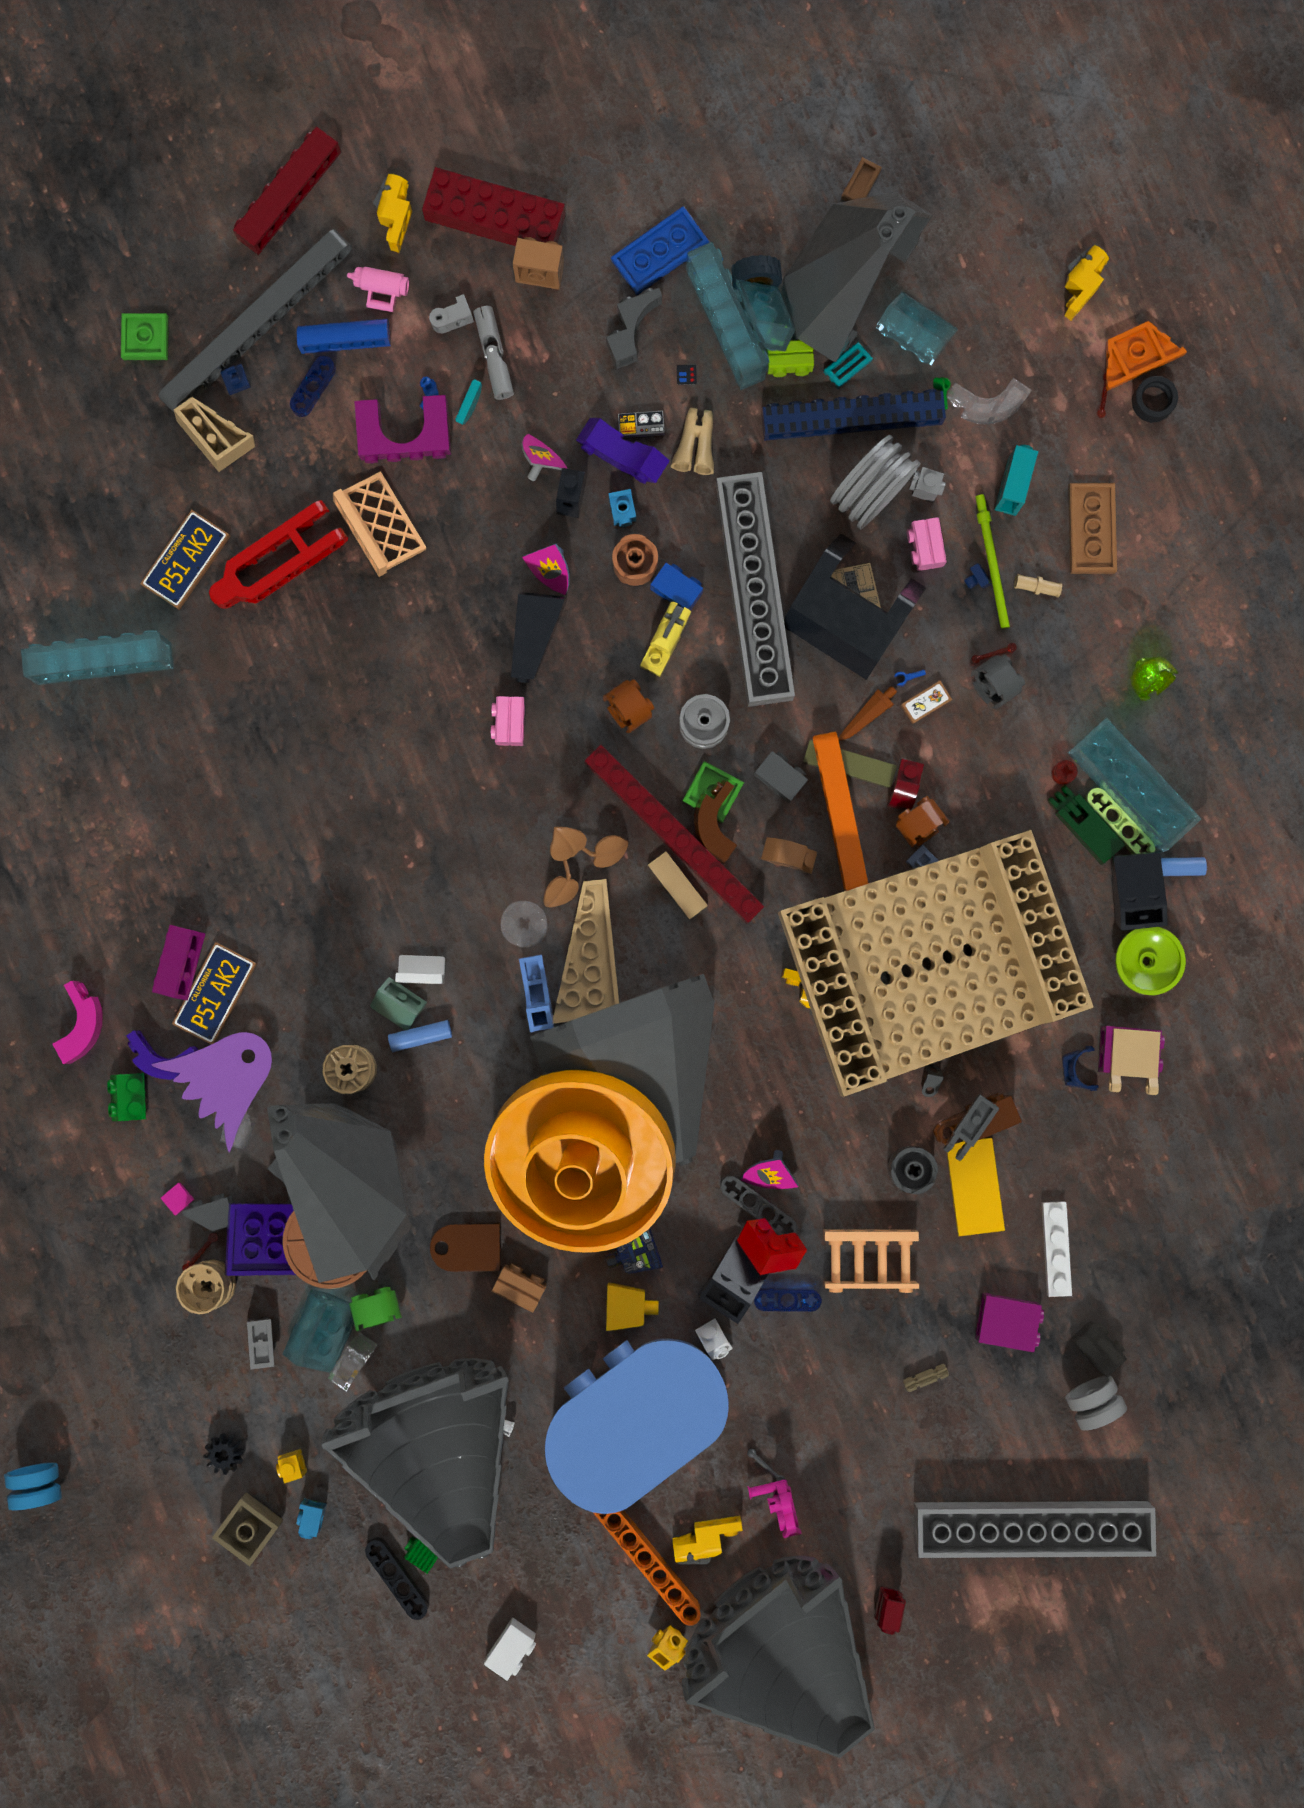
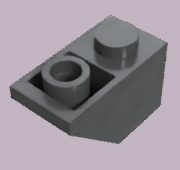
M224 1193L210 1197L211 1202L203 1204L202 1200L188 1204L189 1209L182 1211L183 1216L211 1231L228 1227L229 1203H234L232 1195L225 1197Z

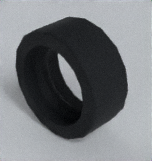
M1151 376L1143 380L1134 391L1132 408L1142 420L1150 423L1160 422L1166 419L1176 408L1178 391L1174 383L1168 378ZM1150 387L1161 389L1168 398L1165 409L1158 412L1148 409L1142 401L1143 392Z

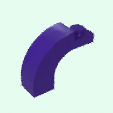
M133 1030L126 1035L129 1039L128 1045L134 1053L139 1054L132 1059L133 1063L144 1073L159 1079L172 1080L180 1073L161 1070L153 1067L152 1064L172 1060L198 1051L196 1046H192L180 1055L168 1059L158 1055L152 1049L140 1030Z

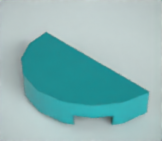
M475 379L472 380L455 418L456 422L463 425L471 417L480 397L481 382Z

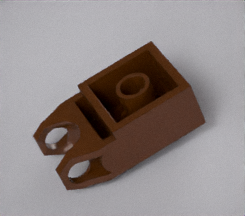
M997 1092L986 1097V1099L998 1106L999 1110L978 1140L1022 1122L1011 1096ZM972 1103L964 1106L966 1110L936 1124L932 1131L937 1142L947 1143L949 1138L945 1139L943 1137L944 1129L950 1127L952 1136V1132ZM959 1138L955 1144L960 1143L963 1140Z

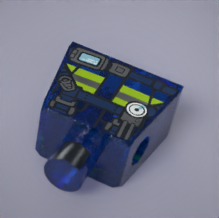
M650 1228L633 1241L617 1247L618 1251L605 1255L609 1269L623 1265L626 1274L663 1267Z

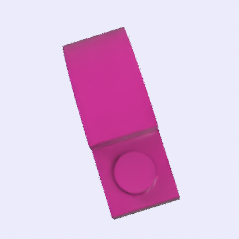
M70 981L64 985L76 1008L77 1021L70 1034L53 1043L63 1064H71L87 1054L97 1042L102 1029L103 1013L98 997L91 996L87 998V995H89L88 990L79 981Z

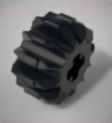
M222 1433L219 1438L216 1436L211 1438L212 1444L205 1446L208 1453H205L203 1458L210 1459L206 1466L209 1468L214 1465V1473L217 1474L221 1469L223 1475H227L229 1469L234 1472L237 1470V1464L243 1462L240 1455H243L245 1450L242 1448L238 1449V1446L242 1443L241 1440H238L236 1443L233 1442L235 1435L231 1434L227 1439L226 1434ZM222 1450L227 1451L226 1455L228 1456L226 1458L221 1456L223 1454L220 1453Z

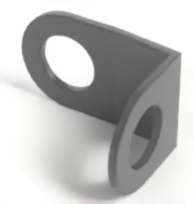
M928 1065L926 1067L928 1075L922 1087V1094L926 1097H932L939 1090L943 1080V1073L939 1067ZM930 1068L937 1069L938 1073L932 1072ZM928 1087L934 1088V1092L930 1094L926 1093L925 1090Z

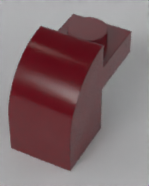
M906 759L900 760L896 780L892 785L887 806L904 811L907 809L912 810L920 787L919 783L924 764Z

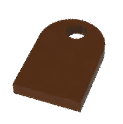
M500 1223L449 1224L440 1228L434 1234L430 1243V1253L433 1261L441 1269L450 1272L500 1271ZM443 1241L447 1243L448 1252L446 1254H439L436 1251V1244Z

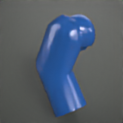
M427 376L423 377L420 381V386L423 388L425 396L439 395L436 382ZM423 401L419 405L421 409H423Z

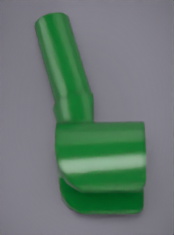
M943 377L934 378L933 387L936 390L943 391L946 410L948 409L947 391L950 388L951 381Z

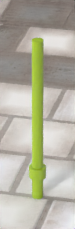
M981 494L975 496L978 508L977 520L978 524H981L1000 627L1005 629L1009 628L1010 625L990 527L992 520L990 511H987L985 496Z

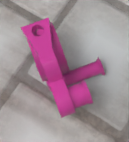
M786 1479L751 1488L748 1487L750 1500L752 1497L773 1492V1498H767L770 1513L776 1512L780 1531H783V1538L801 1534V1529L798 1528L791 1487L787 1484Z

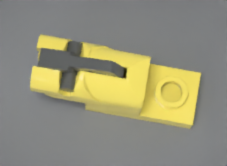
M671 602L650 642V647L640 664L641 668L661 677L691 614L689 609L686 607L683 609L677 606L678 603Z

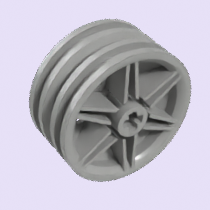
M891 435L883 438L855 466L830 499L833 505L840 504L838 509L842 513L851 509L848 519L851 522L857 520V527L860 530L868 525L890 503L921 464L918 460L912 462L910 460L912 455L909 452L900 456L902 445L900 443L893 444L894 438Z

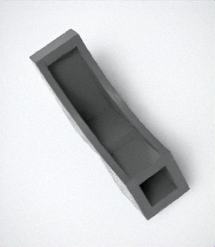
M652 288L646 289L639 296L634 298L626 297L617 304V313L624 330H615L606 337V344L616 369L637 362V351L634 343L635 334L643 318L651 310L662 305V294L659 288L654 290Z

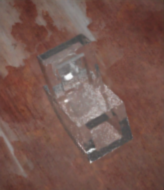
M358 1332L335 1364L327 1379L347 1391L378 1344Z

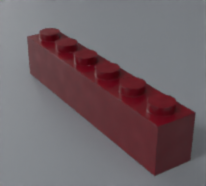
M317 126L312 132L307 133L303 144L292 152L290 160L286 165L278 169L273 181L265 185L261 196L257 201L254 200L250 204L248 212L244 217L236 221L233 232L237 239L259 255L340 155L341 150L338 142Z

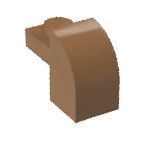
M767 837L761 859L778 866L790 867L812 874L817 852L808 849L807 846Z

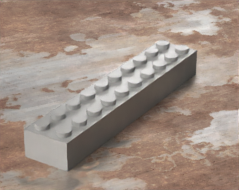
M762 472L720 477L716 480V491L748 707L793 701L795 692Z
M1148 1501L914 1502L915 1552L918 1558L1156 1556L1155 1507Z

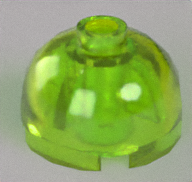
M1141 658L1134 665L1135 669L1130 679L1131 687L1141 701L1151 699L1148 696L1149 694L1156 691L1158 695L1167 689L1175 681L1176 677L1174 674H1178V671L1165 658Z

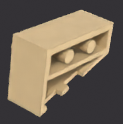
M193 397L174 409L176 421L218 472L255 447L253 435L242 431L234 423L217 415V412Z

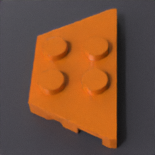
M1149 321L1108 339L1106 342V390L1109 391L1184 356L1187 351L1184 347L1179 348L1171 342V338L1168 335L1158 331L1157 327Z

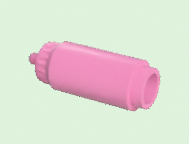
M356 267L355 272L347 273V277L353 280L355 287L368 291L366 304L368 308L394 312L396 297L407 296L409 278L404 277V274L370 267ZM373 292L391 295V302L373 299Z

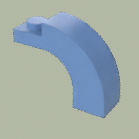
M542 954L519 958L530 1032L551 1029L554 1027L553 1014Z

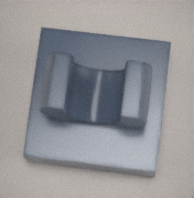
M922 845L905 862L912 869H916L939 860Z

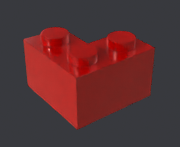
M766 1218L747 1221L737 1239L760 1275L797 1269L807 1251V1248L796 1233L777 1235Z

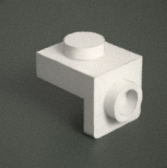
M715 1318L695 1330L712 1360L721 1359L732 1350L731 1344L728 1342Z

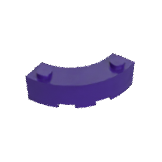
M589 418L576 439L582 445L581 449L589 455L595 454L617 469L635 477V479L643 484H646V482H657L670 461L655 447L647 446L637 441L632 443L628 440H623L624 435L601 418Z

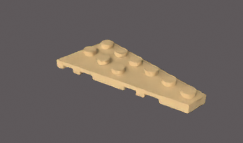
M606 879L583 881L553 1016L554 1024L569 1022L619 1004Z

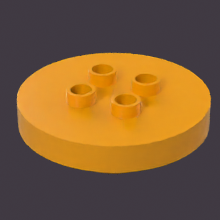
M587 1070L553 1072L540 1076L520 1087L500 1109L489 1133L484 1153V1169L489 1190L506 1218L515 1227L538 1242L560 1250L582 1253L617 1248L633 1241L646 1232L656 1222L667 1204L676 1167L675 1146L671 1132L655 1105L628 1083L613 1076Z

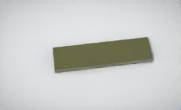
M809 740L803 763L818 767L814 743L812 740ZM840 749L846 776L891 788L897 765Z

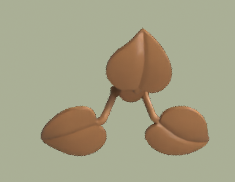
M554 827L550 854L553 859L563 861L566 877L558 876L549 883L543 899L545 907L550 908L566 904L578 892L579 885L576 880L571 879L567 859L574 857L578 851L582 850L589 856L594 857L593 863L596 867H609L623 857L628 847V840L617 835L606 836L596 844L595 852H592L585 848L587 838L583 832L568 827Z

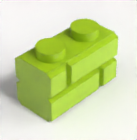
M801 340L767 342V374H773L774 377H784L787 375L786 373L806 376L809 372H813L814 354L812 347Z

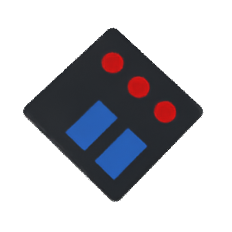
M696 365L677 366L678 385L697 384Z

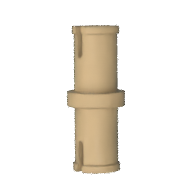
M1017 574L1014 588L1033 591V594L1036 595L1042 593L1059 597L1062 591V583L1043 580V577L1039 576L1033 578Z

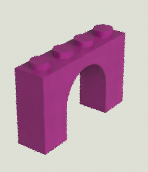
M446 395L423 396L424 426L420 435L408 443H395L383 435L381 410L377 399L354 401L358 456L361 460H365V463H377L378 459L397 462L401 461V458L410 457V460H422L423 456L442 459L446 458V455H451Z

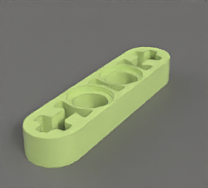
M1094 788L1086 794V802L1123 841L1125 847L1132 854H1140L1139 850L1141 847L1137 843H1134L1133 846L1130 843L1136 840L1138 836L1141 837V839L1137 840L1140 845L1146 844L1148 846L1146 849L1148 853L1155 852L1153 841L1106 791L1101 788ZM1092 794H1099L1101 796L1099 801L1103 805H1105L1108 802L1109 806L1105 807L1102 810V812H1100L1099 809L1103 806L1098 802L1095 804L1092 802ZM1109 809H1113L1118 813V818L1115 822L1109 821L1106 817ZM1124 826H1130L1133 829L1134 834L1132 838L1128 839L1122 835Z

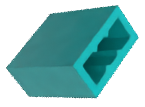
M1016 445L1009 456L995 504V511L1016 516L1025 504L1038 451L1033 450L1031 446Z

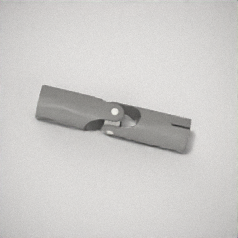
M482 306L475 309L473 313L484 357L487 360V369L494 398L496 400H503L513 396L514 392L507 364L502 359L503 347L493 307ZM492 341H497L498 346H488V344Z

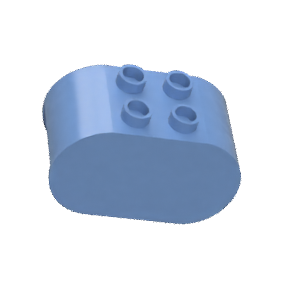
M670 1338L649 1341L634 1350L626 1340L603 1358L610 1368L607 1372L596 1379L590 1369H588L564 1387V1390L571 1399L557 1411L550 1423L545 1441V1457L552 1480L563 1495L572 1503L587 1511L599 1514L620 1512L642 1498L709 1447L720 1436L728 1417L726 1386L712 1360L702 1350L688 1342Z

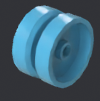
M35 1464L4 1474L5 1487L14 1490L7 1495L8 1509H31L60 1500L62 1498L60 1484L52 1483L59 1477L58 1464Z

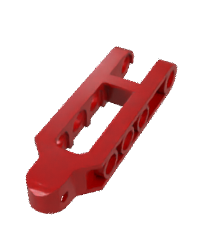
M322 500L314 502L228 560L223 578L210 587V598L218 607L224 609L230 608L240 601L257 604L343 546L348 541V536L342 528H337L308 547L300 534L312 527L315 521L329 512V509ZM288 539H292L300 551L299 554L250 587L241 584L237 578L239 576L238 573L251 564H257V560L271 551L275 552L278 546Z

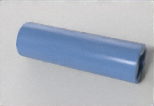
M1204 857L1161 858L1163 876H1204L1207 871V862Z
M448 1020L388 1035L392 1052L452 1038Z

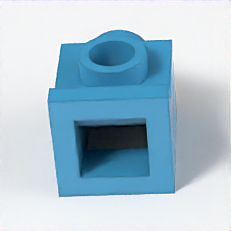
M631 489L608 493L614 526L627 527L632 525V522H636ZM620 506H627L625 511L619 510Z
M303 1499L299 1506V1509H303V1511H299L296 1525H300L298 1531L300 1537L312 1539L318 1536L321 1531L327 1503Z

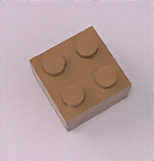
M531 237L517 238L513 259L515 281L517 283L560 290L564 269L562 245L553 241H547L546 243L538 242Z

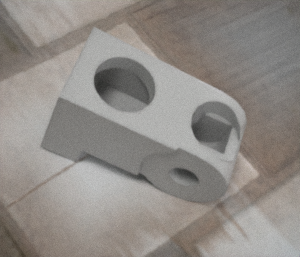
M464 294L455 297L457 300L456 304L444 309L435 308L431 311L429 319L434 331L442 334L474 322Z

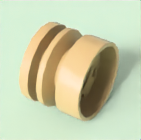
M342 1045L334 1048L326 1056L323 1063L325 1082L332 1090L341 1094L358 1093L367 1089L373 1083L377 1074V1064L374 1056L366 1048L359 1045ZM351 1064L352 1066L350 1069L353 1072L345 1074L346 1069L343 1068L344 1065Z
M215 1259L202 1261L190 1266L179 1276L176 1285L177 1299L182 1307L191 1313H209L230 1301L235 1292L236 1279L235 1276L225 1275V1263L223 1261ZM209 1281L212 1282V1285L210 1286L211 1289L207 1287L209 1285Z

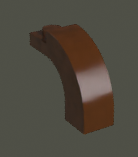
M722 780L721 783L718 781L710 792L712 793L711 797L707 794H702L694 812V829L698 841L723 864H725L737 844L722 834L717 823L718 810L734 788V785L726 780Z

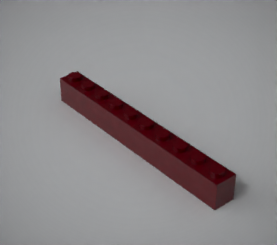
M602 745L585 760V765L746 924L764 908Z

